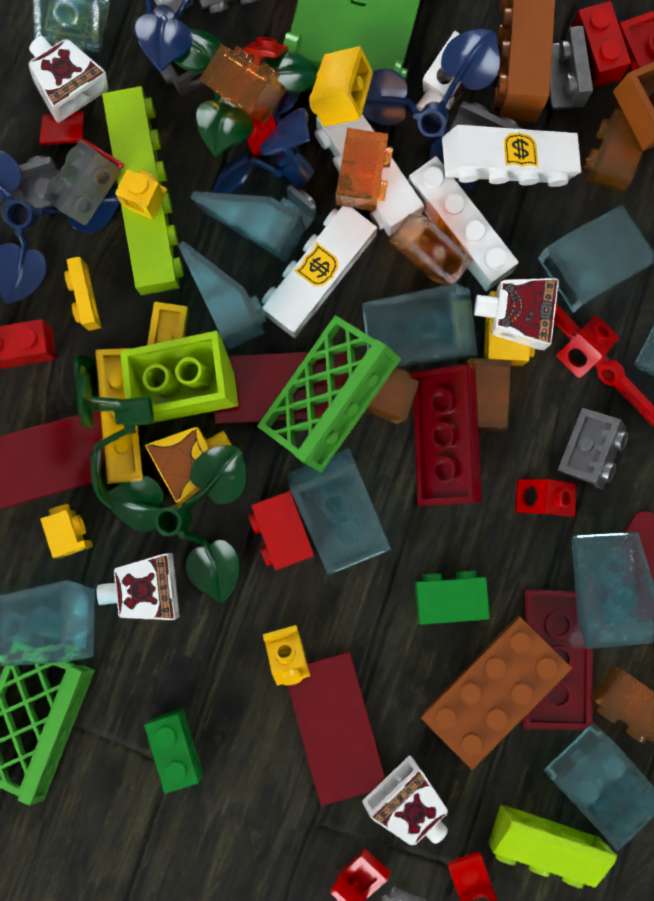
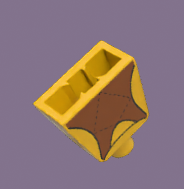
M194 427L145 445L175 502L182 504L200 490L190 479L191 468L195 460L211 448L232 444L224 430L206 439L201 429Z

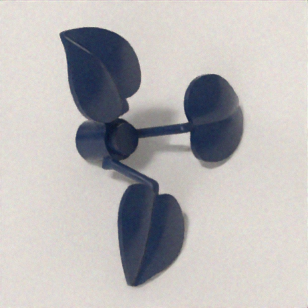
M145 0L146 14L139 17L136 21L135 35L145 55L160 72L173 61L184 56L192 46V33L181 22V16L191 0H183L176 13L167 5H158L153 8L152 0Z
M477 28L465 31L447 44L442 54L441 67L446 74L453 76L454 79L440 102H430L420 111L411 99L405 98L408 91L406 80L398 72L384 68L373 71L362 114L377 124L391 126L402 122L406 115L405 105H408L414 114V119L418 120V128L423 135L427 137L440 136L433 143L429 156L430 160L437 156L444 165L442 137L451 130L445 128L449 118L446 105L456 86L461 81L462 85L467 89L479 90L490 85L498 74L500 54L496 33L491 29ZM454 178L460 186L467 190H471L477 183V181L464 183L460 182L459 178Z
M277 91L266 102L270 106L277 126L275 131L263 142L260 152L264 156L280 152L275 159L278 166L275 167L256 157L251 158L248 152L237 156L223 168L216 179L212 192V203L215 206L217 200L227 196L245 182L253 166H260L273 172L278 178L284 175L296 188L305 185L311 179L315 168L300 154V150L296 147V145L310 142L307 128V112L303 108H299L281 120L282 114L294 106L301 92L286 93Z
M0 151V206L5 201V198H7V205L3 213L4 219L9 226L16 228L15 234L18 235L21 242V247L14 243H6L0 246V294L5 303H14L34 293L43 283L47 273L45 256L38 250H27L28 243L24 230L32 228L37 223L38 215L63 212L59 211L56 207L35 208L29 202L14 200L11 192L17 190L21 184V169L18 162L11 155ZM114 187L110 188L87 225H83L67 215L70 225L83 233H96L104 229L112 220L120 204L115 195L116 189Z

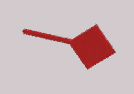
M74 112L59 123L55 121L52 114L42 115L40 145L73 143L81 140L120 169L124 168V164L83 139L84 112Z

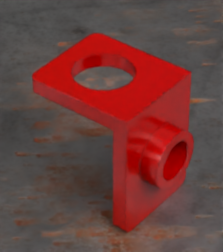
M259 37L255 42L244 47L245 54L254 55L252 79L259 82L263 74H265L261 68V61L264 57L277 58L288 51V45L277 44V40L273 38ZM272 80L266 82L269 84H273Z
M595 315L557 354V358L572 373L581 378L604 357L619 340V336L602 319ZM572 349L582 350L587 356L586 364L579 365L573 362L570 357V351Z
M519 479L517 481L515 511L521 514H549L574 517L577 486L574 483L550 479ZM530 487H534L537 491V500L532 506H528L525 502V493Z
M480 852L448 862L447 865L460 901H474L478 898L498 901Z

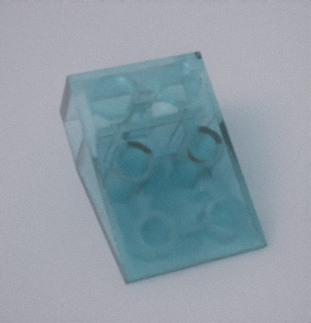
M594 723L543 770L617 851L654 817V787L620 747Z

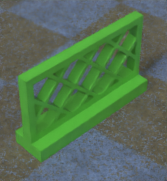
M335 315L257 427L293 453L303 463L322 473L401 361V358L384 343L373 339ZM340 328L346 331V343L333 346L332 339ZM365 345L371 346L363 359L356 361L355 348ZM347 351L348 364L334 368V355ZM326 358V371L313 375L315 363L320 359ZM349 373V379L342 389L336 390L335 377ZM327 379L328 393L315 396L314 383ZM306 386L307 399L294 403V393L298 388ZM328 401L329 407L321 418L316 419L315 405ZM307 408L308 421L295 425L294 411ZM286 414L287 427L276 431L273 430L271 426L278 416ZM308 430L309 436L301 447L297 448L295 433Z
M20 640L14 642L0 677V708L2 710L0 717L4 716L10 732L9 735L0 738V743L12 738L18 754V758L4 763L0 752V788L19 796L18 801L31 806L45 800L95 670L85 665H76ZM22 651L31 655L36 669L23 675L17 663ZM41 659L49 663L43 665ZM54 665L65 669L61 684L51 688L45 670ZM38 673L44 692L30 698L24 679ZM17 683L23 701L9 707L5 693L9 686ZM46 696L51 710L48 717L39 721L32 702ZM25 706L31 725L17 730L11 712ZM34 729L38 743L35 750L26 754L19 735ZM21 762L25 773L21 786L11 782L7 767Z

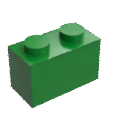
M476 570L456 572V578L443 579L442 573L422 574V581H414L417 622L420 625L490 619L486 577H477Z
M184 708L151 718L144 726L164 794L198 784L203 776V772Z

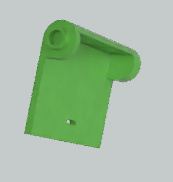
M298 0L291 31L287 32L283 45H288V51L303 56L318 70L320 69L324 54L361 46L373 71L384 68L392 69L406 80L408 69L403 68L420 0Z

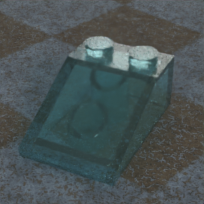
M194 191L191 195V199L202 212L285 262L307 229L302 219L303 215L299 213L300 208L285 198H282L279 202L272 197L198 191Z
M623 205L550 244L543 250L538 259L550 278L559 279L558 290L572 312L575 313L654 264V252Z
M184 241L179 243L178 247L228 350L263 334L262 323L267 320L257 296L255 295L250 298L246 289Z
M454 283L362 304L366 334L387 345L401 358L396 367L446 362L478 356L470 289Z
M350 448L334 454L322 473L307 465L287 474L292 495L328 575L391 550Z
M639 533L573 536L572 549L577 616L586 649L651 644L654 641V582Z
M65 580L1 595L0 666L61 663L93 657L95 589Z

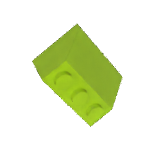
M218 331L120 351L125 399L150 396L154 423L239 406L235 374Z
M504 804L500 805L488 843L492 852L496 854L495 858L509 865H516L517 861L529 865V870L545 877H549L550 873L562 876V880L565 883L577 888H583L584 884L596 888L615 864L617 858L616 854L599 836Z

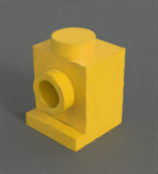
M126 169L115 195L123 207L154 220L166 195L167 188L159 185L158 179L146 171L139 170L138 173Z
M69 504L50 509V516L40 519L53 558H62L93 547L91 540L83 539L82 535L86 534V528L82 517L76 515L75 511L70 510Z
M296 625L263 634L272 675L277 686L282 684L295 685L301 682L303 678L310 677L302 639Z

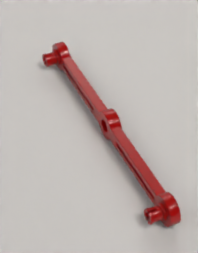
M556 303L554 323L572 340L581 329ZM604 355L595 364L600 380L606 385L615 386L654 427V405L625 376L622 365Z

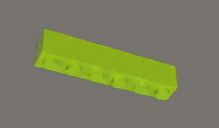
M142 86L102 93L112 155L124 164V168L121 169V173L117 177L118 186L126 169L138 173L139 170L146 171L158 179L159 185L162 186V182L167 181L164 162L157 159L156 150L161 149V142L158 130H152L151 118H156L152 97L146 98ZM166 193L154 220L121 205L135 288L141 295L179 289V278L184 277L181 259L180 257L175 258L173 246L178 245V238L175 226H169L167 214L173 213L169 193Z

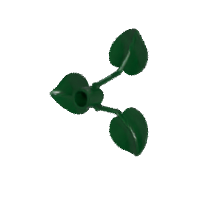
M189 29L193 36L192 46L184 56L174 61L179 67L189 71H203L208 67L212 70L215 99L205 101L198 106L196 123L204 142L215 157L228 148L246 141L251 136L254 125L252 119L247 114L248 109L267 81L272 80L274 87L279 91L299 93L314 87L318 69L310 61L295 52L286 51L277 58L267 57L265 68L268 72L263 74L244 104H241L240 99L234 95L221 97L219 70L215 62L224 59L225 50L221 42L213 35L202 30Z
M76 356L74 358V373L78 393L77 406L83 426L86 429L94 427L93 411H114L116 424H123L125 427L95 443L94 452H91L90 455L91 479L96 496L105 506L112 509L116 507L110 500L106 487L102 456L103 448L127 434L135 433V426L153 424L152 402L150 396L127 399L92 396V374L96 361L87 356Z
M233 445L217 446L205 451L195 460L191 468L190 479L196 487L203 490L183 504H175L168 507L161 505L165 497L161 484L155 478L144 474L142 481L123 482L108 491L110 500L116 507L111 509L112 512L129 527L143 532L157 529L162 535L172 536L178 534L180 539L186 538L201 544L203 547L193 549L187 557L185 564L187 576L194 586L213 597L217 602L223 603L234 591L240 575V558L236 549L224 539L216 540L209 545L206 539L187 532V529L192 522V515L189 509L207 494L217 504L232 503L243 494L247 485V471L243 452L239 447Z

